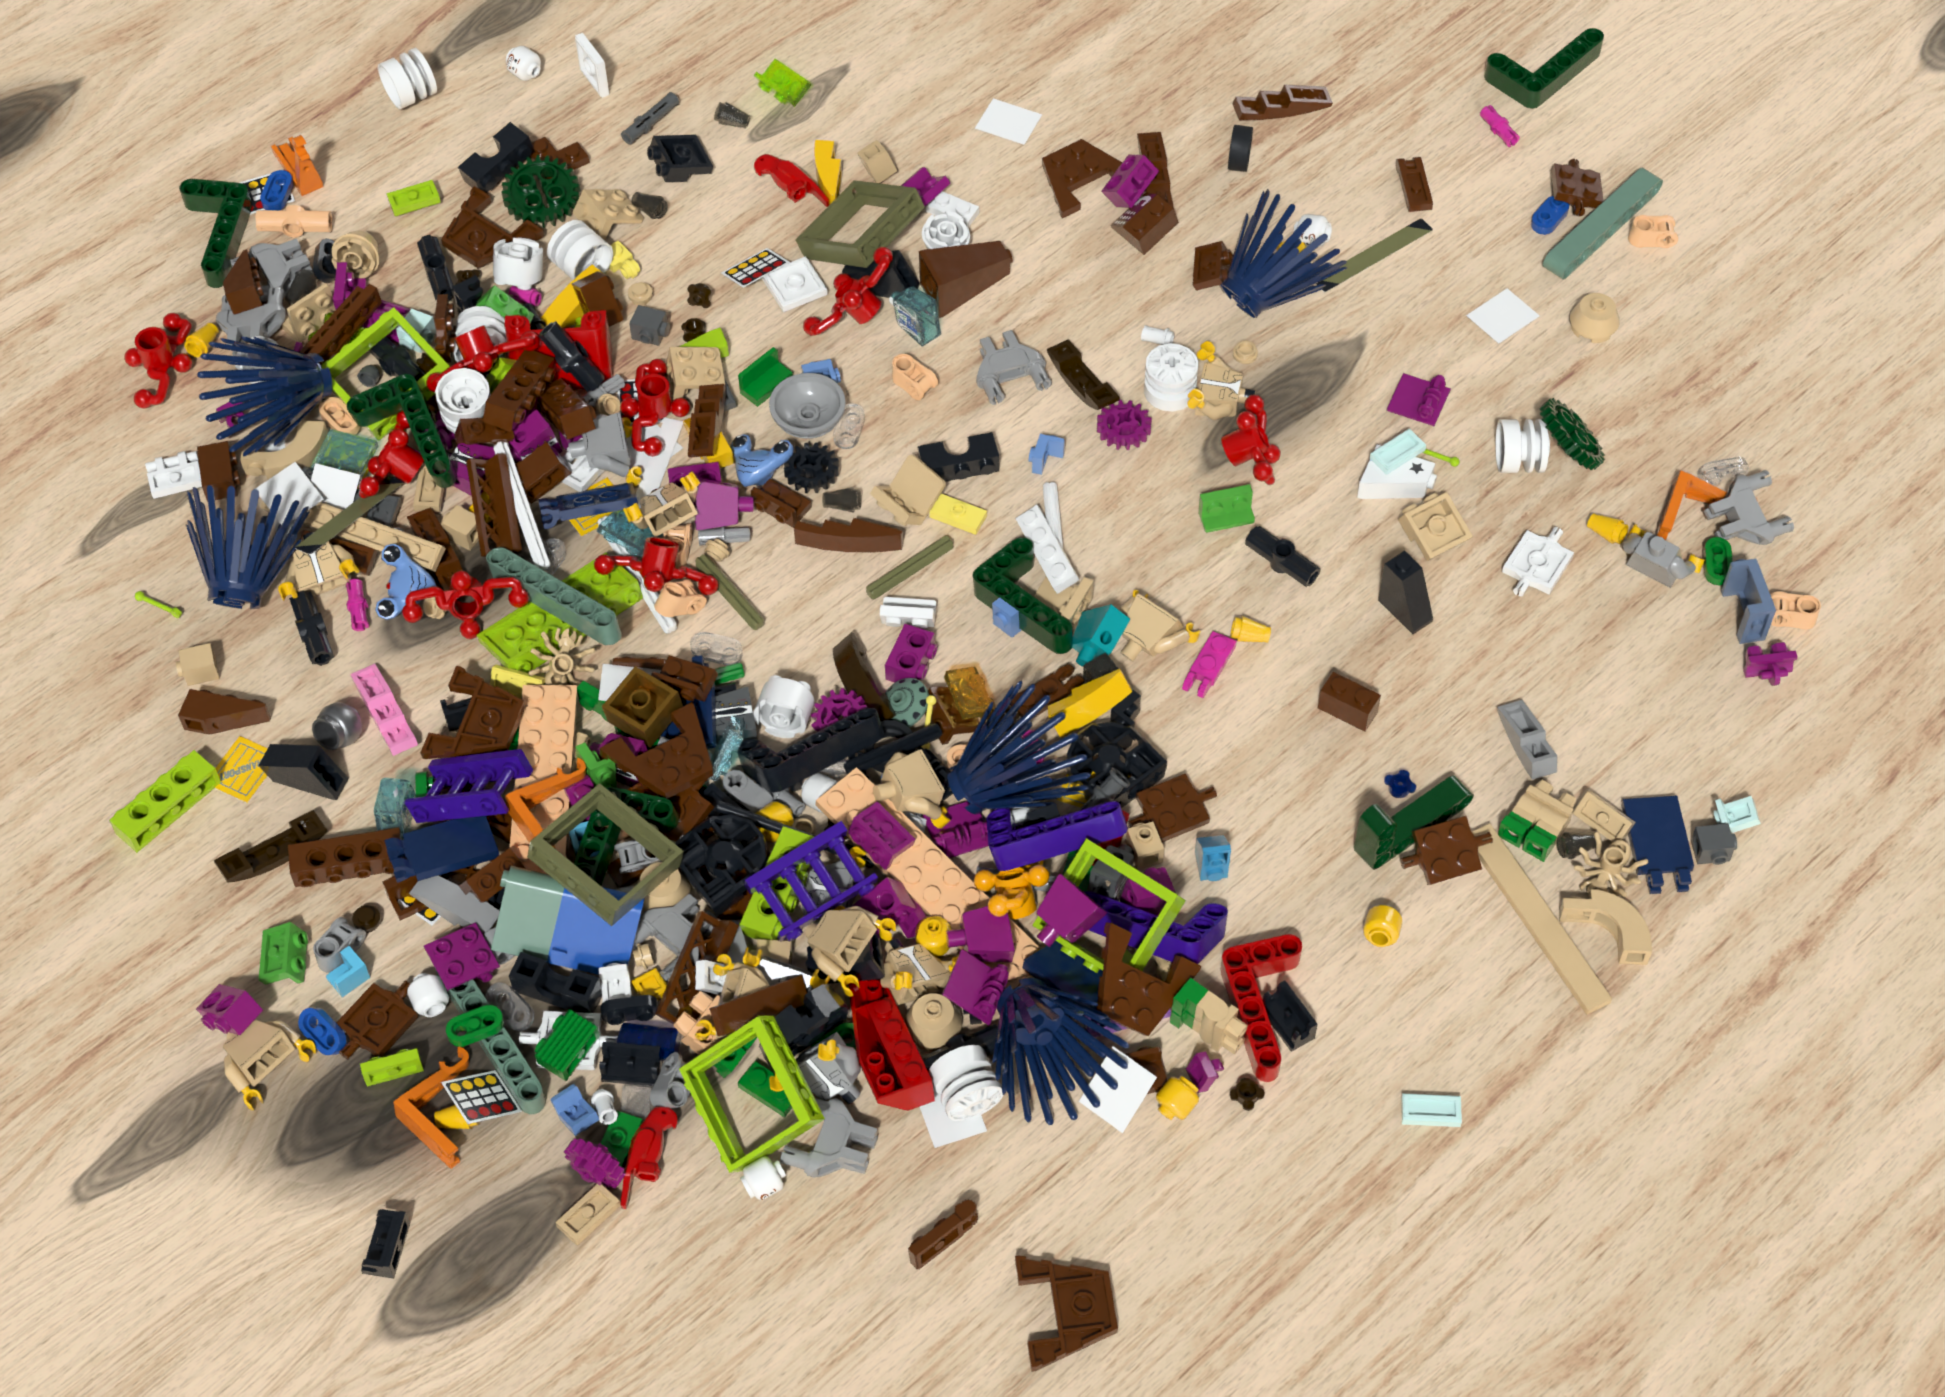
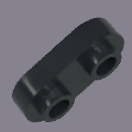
M328 238L321 240L315 247L313 262L314 275L324 283H331L336 278V269L332 264V246L335 241Z
M651 995L611 999L601 1004V1018L611 1025H619L624 1023V1021L631 1020L648 1021L655 1016L658 1000Z

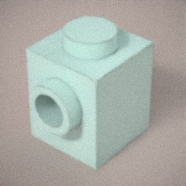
M411 309L405 319L430 345L436 334L433 316ZM400 326L396 328L400 345L407 350L423 352Z

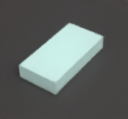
M1408 429L1371 452L1370 460L1387 475L1424 452L1426 444L1412 430Z
M1402 1093V1124L1461 1127V1096Z

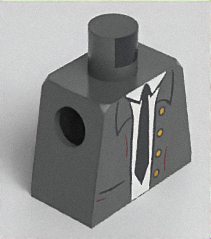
M743 687L715 696L716 745H736L747 739H757L749 688Z
M1124 844L1120 845L1119 848L1112 845L1107 846L1106 851L1133 866L1134 851L1130 846ZM1098 860L1091 869L1088 891L1119 901L1128 878ZM1107 880L1111 882L1109 887L1106 886Z

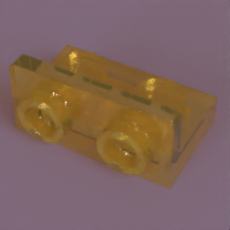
M976 667L946 671L944 679L962 720L976 717L981 719L993 699L989 697L985 688V681L979 675ZM993 701V708H992V710H991V712H990L989 716L987 717V719H986V721H985L984 724H986V722L988 721L989 717L991 716V714H992L993 711L995 710L994 701Z

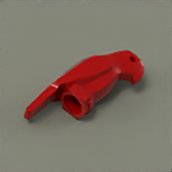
M769 154L761 155L754 162L755 173L759 176L770 174L776 185L787 192V197L790 200L792 199L794 203L804 198L806 193H810L826 207L829 206L827 196L794 163Z
M655 1107L632 1137L623 1180L622 1209H627L631 1183L635 1176L641 1181L656 1182L662 1171L658 1162L663 1153L664 1131L669 1128L674 1130L678 1124L676 1113L668 1107Z

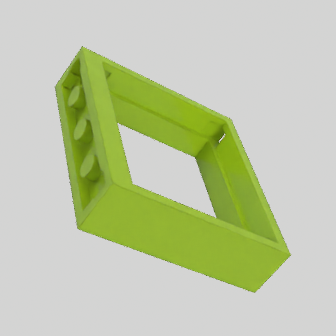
M393 307L389 312L383 313L372 326L365 328L355 340L344 345L340 352L332 359L325 361L321 368H329L332 378V392L347 405L351 397L334 378L398 325L436 364L433 369L417 381L426 401L436 394L428 389L426 385L427 377L435 372L442 373L450 366ZM397 414L366 426V428L379 441L394 429L397 423Z
M1086 838L1063 876L1071 880L1078 887L1097 858L1167 902L1128 964L1143 971L1186 900ZM1038 916L1032 926L1041 931L1047 923ZM1061 935L1055 940L1063 945L1060 950L1075 959L1079 955L1085 959L1084 966L1095 973H1098L1100 969L1103 971L1104 960L1076 942L1071 943Z
M773 1015L756 1017L679 1068L685 1081L684 1086L690 1091L695 1101L696 1111L703 1118L708 1128V1135L716 1144L721 1155V1162L725 1163L729 1173L742 1172L745 1166L761 1157L769 1156L825 1119ZM758 1037L799 1121L745 1156L704 1071Z

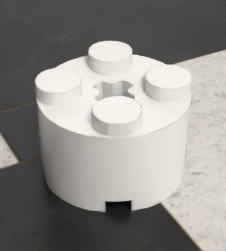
M513 238V242L505 243V239L494 244L493 276L496 284L514 285L518 289L528 290L532 288V284L542 279L543 248H539V243L526 238Z
M777 675L771 676L769 681L764 684L753 714L755 722L758 725L761 722L766 727L765 731L776 737L794 738L795 734L799 732L801 735L805 731L814 706V697L810 692V685L804 681L797 682Z

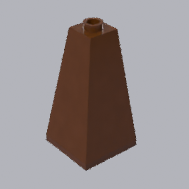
M1001 241L919 251L920 285L938 317L946 316L1009 275L1010 263L1013 262L1009 249L1004 248Z

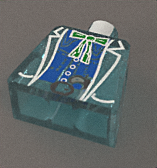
M909 287L901 293L896 291L890 296L889 302L894 306L898 325L919 345L923 347L941 335L936 299L915 287Z
M394 778L381 779L374 806L377 831L399 827L402 837L404 833L409 832L412 815L404 802L406 799L416 798V793L410 781Z

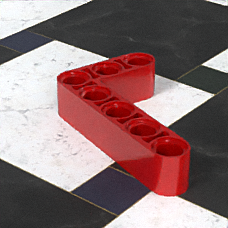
M1292 934L1227 948L1222 955L1221 976L1231 1005L1239 1009L1237 1018L1248 1025L1243 1035L1245 1037L1244 1045L1254 1075L1263 1082H1271L1278 1077L1282 1059L1255 978L1292 970L1299 965L1302 942L1297 936ZM1289 950L1292 951L1293 954H1286L1283 951ZM1262 956L1266 960H1258L1256 957ZM1229 963H1237L1240 966L1233 967ZM1238 987H1244V988H1246V989H1248V990H1247V991H1240V990H1238L1237 988H1238ZM1245 1012H1254L1256 1015L1248 1016ZM1259 1036L1264 1038L1265 1040L1256 1041L1253 1038ZM1270 1062L1273 1064V1066L1267 1067L1261 1063Z

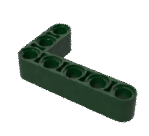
M1596 28L1585 30L1534 73L1504 54L1493 53L1487 59L1484 78L1489 84L1524 107L1537 108L1600 56L1604 34Z
M187 179L179 186L185 207L190 211L218 213L201 262V268L207 285L212 288H220L224 286L223 281L232 269L230 259L236 258L250 217L252 201L247 186L242 183Z
M400 375L354 395L348 400L346 405L348 412L356 424L362 427L372 425L404 411L427 470L437 486L448 488L456 482L457 474L423 391L412 375Z
M1016 538L973 571L974 595L991 609L994 601L998 598L1003 599L1019 611V629L1056 654L1067 653L1073 646L1071 623L1014 583L1034 567L1033 543L1027 538Z
M1453 775L1392 817L1378 804H1374L1360 816L1354 851L1373 870L1378 869L1415 843L1412 831L1446 822L1466 808L1473 800L1474 794Z
M615 787L606 788L611 793L614 792L627 806L634 809L643 806L638 814L648 823L654 824L659 831L668 832L677 827L679 815L670 800ZM596 809L590 815L574 865L602 886L621 828ZM663 812H669L666 817L659 818ZM608 826L605 831L599 832L600 828ZM600 851L597 856L590 857L593 852Z

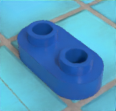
M277 170L269 175L260 196L265 210H281L285 207L294 185L292 176L288 171Z
M1554 196L1549 197L1533 214L1531 221L1532 229L1538 234L1546 235L1552 233L1567 216L1569 203L1554 200Z
M307 1008L301 1012L298 1026L302 1034L308 1040L313 1041L315 1047L322 1054H340L339 1051L346 1045V1035L338 1024L321 1008Z

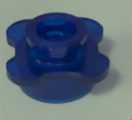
M1400 770L1398 774L1385 777L1384 783L1389 786V793L1393 797L1404 798L1409 793L1416 791L1417 786L1410 780V773L1408 771Z

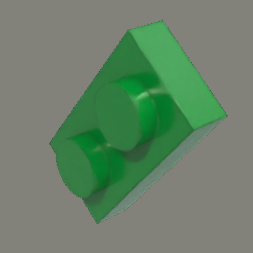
M755 1061L738 1081V1088L785 1118L791 1111L792 1106L784 1090L779 1092L771 1090L769 1077L775 1076V1074Z

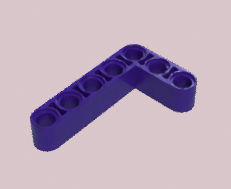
M1116 801L1106 802L1020 829L1016 828L1009 809L994 810L986 818L988 846L999 871H1008L1078 850L1086 838L1098 844L1118 838L1128 831L1121 806Z
M1084 891L1085 894L1107 912L1089 931L1106 937V933H1104L1105 923L1115 924L1132 933L1128 946L1138 949L1158 916L1101 894ZM1216 903L1207 904L1184 926L1172 922L1152 955L1173 962L1175 955L1182 956L1199 964L1224 938L1228 916L1227 908Z

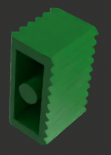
M570 1009L565 1016L561 1014L557 1017L552 1026V1033L548 1038H542L535 1048L537 1063L564 1081L568 1080L569 1076L572 1075V1072L575 1071L576 1067H578L579 1063L582 1062V1059L600 1037L595 1024H592Z

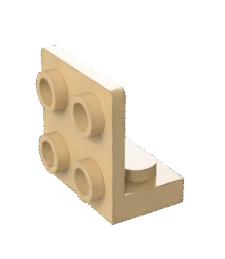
M327 283L323 284L287 308L288 315L285 317L281 328L296 342H302L311 337L336 311L330 286Z
M669 347L666 360V375L670 386L671 402L676 398H683L684 395H687L688 389H699L701 385H725L719 348Z
M1046 577L1034 597L1067 619L1072 625L1073 633L1082 612L1086 611L1093 599L1094 581L1084 577L1079 586H1069L1057 594Z

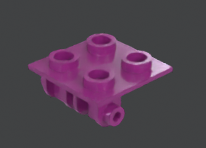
M1403 373L1386 411L1435 426L1451 388L1445 387L1446 382L1442 375H1436L1429 382Z
M968 801L946 807L947 814L945 816L950 818L951 821L941 829L933 825L930 817L923 815V818L927 820L926 826L933 843L948 858L988 847L987 822L983 821L981 814H972L965 809L970 804Z
M476 922L423 946L447 991L475 978L488 982L493 978V970L500 967Z
M961 949L942 995L987 1025H990L997 1009L998 1000L1008 981V968L1003 964H998L997 967L992 969Z

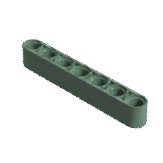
M1643 167L1637 170L1547 254L1543 261V267L1561 279H1566L1658 193L1663 180Z
M495 548L488 552L486 560L493 578L514 577L518 579L522 584V588L528 592L530 602L603 645H613L621 639L622 633L616 615L609 608L505 548Z
M473 979L447 991L460 1014L469 1012L473 1008L489 1005ZM459 987H466L464 990L457 991ZM487 1021L485 1025H492L494 1021ZM504 1026L497 1034L478 1041L520 1108L527 1114H537L545 1107L546 1099L541 1083ZM500 1051H508L504 1055H497ZM515 1072H522L520 1076H511ZM529 1094H537L532 1099L525 1098Z

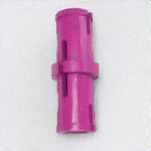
M1492 105L1485 106L1481 110L1480 116L1490 125L1491 131L1495 135L1497 134L1508 147L1517 144L1520 136L1510 127L1509 121L1505 117H1501Z
M359 579L349 580L350 583H346L348 593L347 610L351 614L352 629L364 631L365 628L369 627L366 613L368 602L364 597L363 582Z

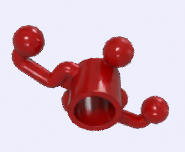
M879 247L875 250L873 259L878 265L870 276L865 275L858 280L852 279L845 273L837 275L833 283L837 291L835 294L836 303L831 309L832 314L823 321L815 316L806 318L803 323L805 333L810 336L823 333L842 318L844 310L859 324H864L872 319L880 309L881 300L868 288L874 287L889 267L893 258L891 250L887 247Z
M168 313L163 318V326L167 331L175 332L179 330L177 336H167L166 332L158 327L145 328L135 337L134 343L136 348L128 349L124 355V360L129 366L138 367L143 364V367L147 370V375L151 379L160 380L156 395H153L146 389L138 390L134 394V403L139 408L145 409L151 405H159L164 402L170 384V376L167 373L170 367H173L180 373L188 372L192 367V359L189 355L181 353L174 357L176 347L186 341L192 328L191 322L181 318L177 313Z
M485 325L454 338L463 360L455 363L442 373L435 372L427 377L426 385L430 391L435 392L439 380L454 369L467 368L483 373L487 372L492 368L493 363L497 362L498 355L522 348L525 351H534L538 348L540 339L536 333L528 331L523 333L520 339L499 343L494 346Z
M654 359L637 367L635 386L637 388L638 401L635 398L628 397L622 400L620 404L622 414L627 417H633L639 412V417L632 424V447L636 451L645 452V454L651 457L658 456L662 452L663 444L656 437H649L642 442V427L656 425L658 420L666 417L670 412L676 417H684L691 408L685 398H676L671 402L669 381L664 377L667 372V365L661 359Z
M1250 395L1245 400L1244 407L1246 411L1241 412L1236 419L1239 429L1221 438L1222 446L1227 458L1234 466L1253 459L1256 463L1253 469L1255 479L1265 482L1267 485H1273L1275 477L1271 464L1276 463L1280 459L1281 451L1276 445L1269 444L1265 433L1267 415L1264 410L1263 399L1259 395Z
M404 411L397 413V423L389 433L388 442L379 456H374L368 461L367 468L373 477H365L359 483V496L363 499L374 496L379 492V484L388 473L409 484L424 462L421 453L407 445L409 437L404 430L409 429L410 426Z
M646 538L641 561L635 556L600 555L594 561V568L601 575L610 574L615 566H630L632 570L640 572L644 579L645 588L651 592L660 591L664 584L672 579H683L684 577L698 582V589L704 595L714 594L719 587L717 579L711 575L686 566L675 568L679 544L664 538Z
M457 571L451 577L449 590L443 591L440 587H429L410 592L405 598L406 605L402 609V615L409 623L418 622L423 616V609L416 601L435 597L436 604L441 610L450 611L455 618L463 620L460 625L461 635L466 639H474L481 631L479 623L474 619L480 615L483 606L493 601V589L512 588L508 595V600L515 608L524 607L529 601V594L522 588L521 582L514 577L491 578L481 585L476 578L471 577L466 571ZM467 595L475 600L470 603H462L457 599Z

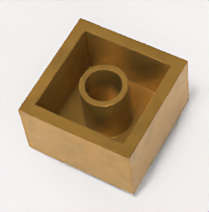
M636 666L602 705L607 721L635 739L643 740L645 745L650 748L672 722L671 712L683 707L678 691Z

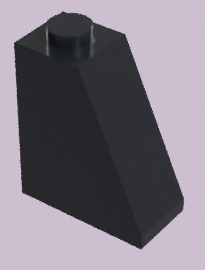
M899 250L891 251L893 258L889 267L877 284L868 289L875 296L892 297L896 300L913 302L920 283ZM873 261L867 268L845 265L842 274L845 273L852 279L859 280L865 275L870 276L878 264Z
M1404 550L1384 564L1378 601L1412 634H1415L1433 622V614L1423 568Z
M270 744L258 765L275 783L331 800L338 799L349 779L325 751L317 745Z
M877 932L874 933L851 970L843 972L844 975H854L858 981L877 980L885 977L881 941ZM808 946L806 967L808 971L815 972L819 968L812 957L813 949ZM819 969L818 977L825 980L827 975ZM830 979V981L828 982V984H830V983H841V982H839L838 980L835 982V981H833L832 979Z

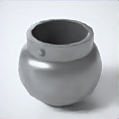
M335 702L325 706L312 724L313 736L327 750L347 747L353 744L362 732L360 714L355 708L345 703Z

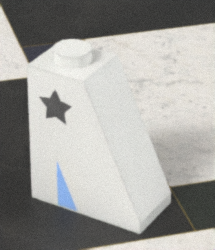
M1377 444L1375 450L1381 447V445ZM1414 457L1386 475L1370 460L1360 480L1357 498H1424L1428 488H1434L1437 475L1434 474L1435 463Z

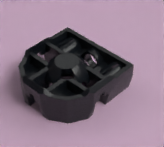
M1115 722L1092 723L1077 733L1078 739L1071 743L1067 752V759L1080 754L1087 755L1085 761L1066 768L1068 776L1084 772L1090 774L1093 771L1095 772V777L1090 781L1084 779L1070 783L1073 787L1078 784L1088 787L1087 790H1083L1087 801L1094 794V787L1101 785L1110 775L1109 771L1111 768L1117 769L1129 780L1130 786L1128 788L1124 787L1114 798L1116 802H1119L1121 808L1134 800L1136 793L1150 788L1164 778L1167 769V761L1132 726H1124ZM1084 736L1086 738L1089 737V743L1094 747L1092 751L1082 742ZM1133 740H1137L1138 746L1127 753L1125 750L1132 745ZM1098 753V758L1093 761V756ZM1120 755L1125 758V764L1120 760Z
M733 814L710 816L676 841V845L684 851L679 869L716 917L744 898L743 892L747 890L744 885L745 879L765 868L770 857L764 835L749 819ZM712 827L719 839L707 846L700 838V835L703 833L702 830L705 828L708 830ZM756 835L758 836V839L753 841L751 844H749L746 847L743 846L750 840H752L754 837H756ZM704 864L710 877L713 879L708 884L697 871ZM717 864H726L727 869L719 870L717 869ZM738 869L741 872L744 869L748 876L736 883L732 878L736 875L734 872Z
M823 984L805 994L803 1003L806 1007L799 1013L792 1005H789L775 1017L793 1056L802 1052L822 1036L843 1023V1020H846L849 1008L829 984ZM760 1043V1044H759V1048H760V1050H761V1052H762V1054H763V1056H764L766 1062L769 1064V1066H770V1067L772 1068V1070L774 1071V1069H773V1067H772V1065H771V1063H770V1061H769V1059H768V1057H767V1055H766V1053H765V1051H764V1049H763V1047H762V1045H761V1043Z

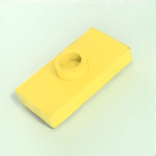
M940 494L929 512V517L976 535L987 517V511Z
M500 665L492 667L490 685L493 687L498 686L522 699L523 685L545 684V678L541 676H529L526 672Z

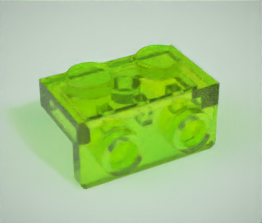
M777 59L773 60L763 75L758 72L753 75L759 81L757 85L766 93L772 91L775 93L774 97L784 105L788 102L794 107L811 86L808 80Z

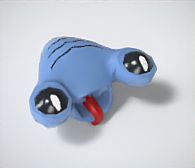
M745 434L735 437L730 446L735 457L738 480L744 487L764 485L771 479L775 470L791 458L794 450L793 445L788 440H781L773 446L771 451L761 449L751 451L752 443L750 436Z
M390 544L386 545L381 551V559L387 565L396 567V570L391 573L389 582L386 584L390 598L381 599L377 602L375 608L380 618L389 620L402 612L403 607L406 605L405 598L410 592L437 587L430 574L412 561L401 546Z

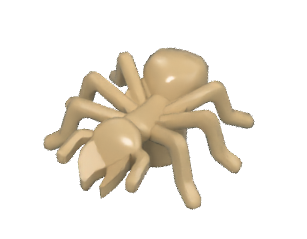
M557 628L555 640L560 648L558 651L551 645L547 634L542 632L541 636L544 639L545 646L555 657L544 655L534 648L531 649L530 652L539 659L550 662L549 665L529 671V676L541 674L549 670L544 677V685H567L568 678L570 684L577 685L578 687L580 683L574 680L570 673L571 670L593 673L594 668L573 664V659L582 658L594 653L595 648L569 655L570 650L580 645L583 638L582 635L574 643L576 640L575 630L569 637V628H567L561 634L560 639V628Z
M1595 832L1596 855L1601 861H1592L1589 858L1588 852L1583 847L1579 848V852L1583 855L1584 862L1587 865L1600 869L1585 871L1584 867L1575 865L1574 870L1580 871L1582 877L1598 874V878L1585 881L1580 890L1583 891L1589 885L1587 888L1588 894H1590L1591 889L1608 892L1606 881H1610L1614 895L1618 896L1621 894L1622 897H1626L1627 893L1623 889H1618L1614 877L1624 886H1630L1633 883L1639 885L1642 882L1640 879L1631 878L1626 880L1620 873H1632L1638 867L1648 864V859L1637 861L1630 867H1623L1628 863L1631 855L1629 843L1624 840H1616L1602 854L1601 838L1599 832Z

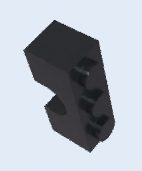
M511 122L493 136L499 150L495 156L484 158L474 152L458 166L464 182L472 188L475 186L487 193L506 174L511 173V167L516 168L518 161L523 162L535 151L529 136Z
M992 432L967 437L968 450L961 455L948 453L944 448L943 441L918 446V458L945 482L999 472V453Z
M520 952L509 974L513 992L567 1010L570 1009L573 1012L594 1013L602 996L599 977L575 969L572 970L569 977L554 972L548 966L547 960Z

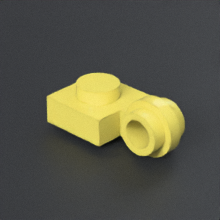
M619 241L611 244L613 259L609 269L613 273L620 269L626 279L637 277L640 268L633 259L632 254Z

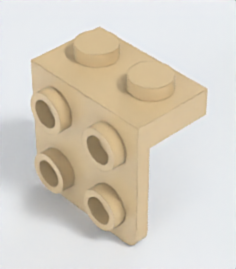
M583 189L573 210L576 218L583 221L603 240L606 239L613 223L640 224L644 219L638 209L627 198L626 194L619 189Z
M909 455L890 486L875 485L870 495L877 500L876 503L879 507L890 511L894 515V520L901 525H922L945 488L946 483L917 456Z

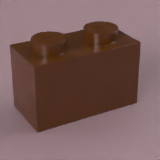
M597 271L572 283L584 314L591 311L606 310L609 327L624 320L621 314L623 312L622 304L613 294L614 284L608 275L606 276Z
M228 441L197 446L201 485L207 502L208 485H211L214 489L215 500L227 498L229 486L235 488V497L238 496L237 486L241 485L239 471L235 470L234 467L239 465L236 451H229Z
M547 441L537 447L522 461L515 464L527 499L531 504L572 473L560 453Z
M1332 672L1320 690L1318 709L1366 732L1378 713L1381 695Z

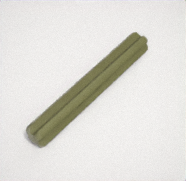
M943 536L866 586L867 595L873 600L883 595L952 550V540L948 536Z
M706 554L697 557L695 560L696 567L702 573L717 579L718 591L753 630L763 627L764 618Z

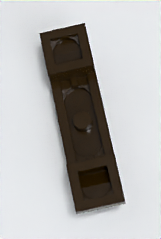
M1069 339L1047 349L1051 361L1063 380L1086 405L1095 410H1100L1120 400V396L1107 382L1102 384L1082 362L1081 353Z
M851 632L833 648V658L840 679L848 694L851 690L855 691L857 697L861 696L864 699V705L877 710L880 722L891 720L896 716V713L886 694L879 692L862 659L865 653L855 633Z
M312 810L290 821V829L244 852L237 848L215 859L214 863L227 883L250 879L288 862V845L319 840L327 833V828L315 811Z

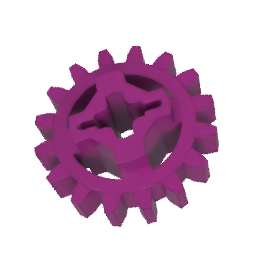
M1119 400L1118 405L1111 404L1109 409H1101V415L1097 416V433H1100L1101 441L1107 439L1108 447L1116 444V450H1119L1121 446H1125L1126 450H1130V445L1138 448L1140 441L1146 443L1147 435H1151L1152 418L1148 417V410L1141 411V404L1132 406L1131 400L1127 404H1123L1122 400Z
M841 688L839 694H836L834 690H830L829 698L822 695L823 703L814 704L818 712L811 713V717L816 721L811 725L815 731L819 732L840 721L838 719L839 716L842 715L844 719L868 707L864 705V699L861 696L857 697L853 690L848 695L844 688Z
M573 1138L564 1150L565 1158L571 1161L572 1169L576 1170L581 1175V1178L588 1183L594 1182L598 1185L603 1183L607 1188L613 1187L615 1189L625 1176L624 1168L618 1166L617 1158L612 1156L608 1148L600 1143L598 1145L590 1141L586 1143L581 1138L579 1140Z

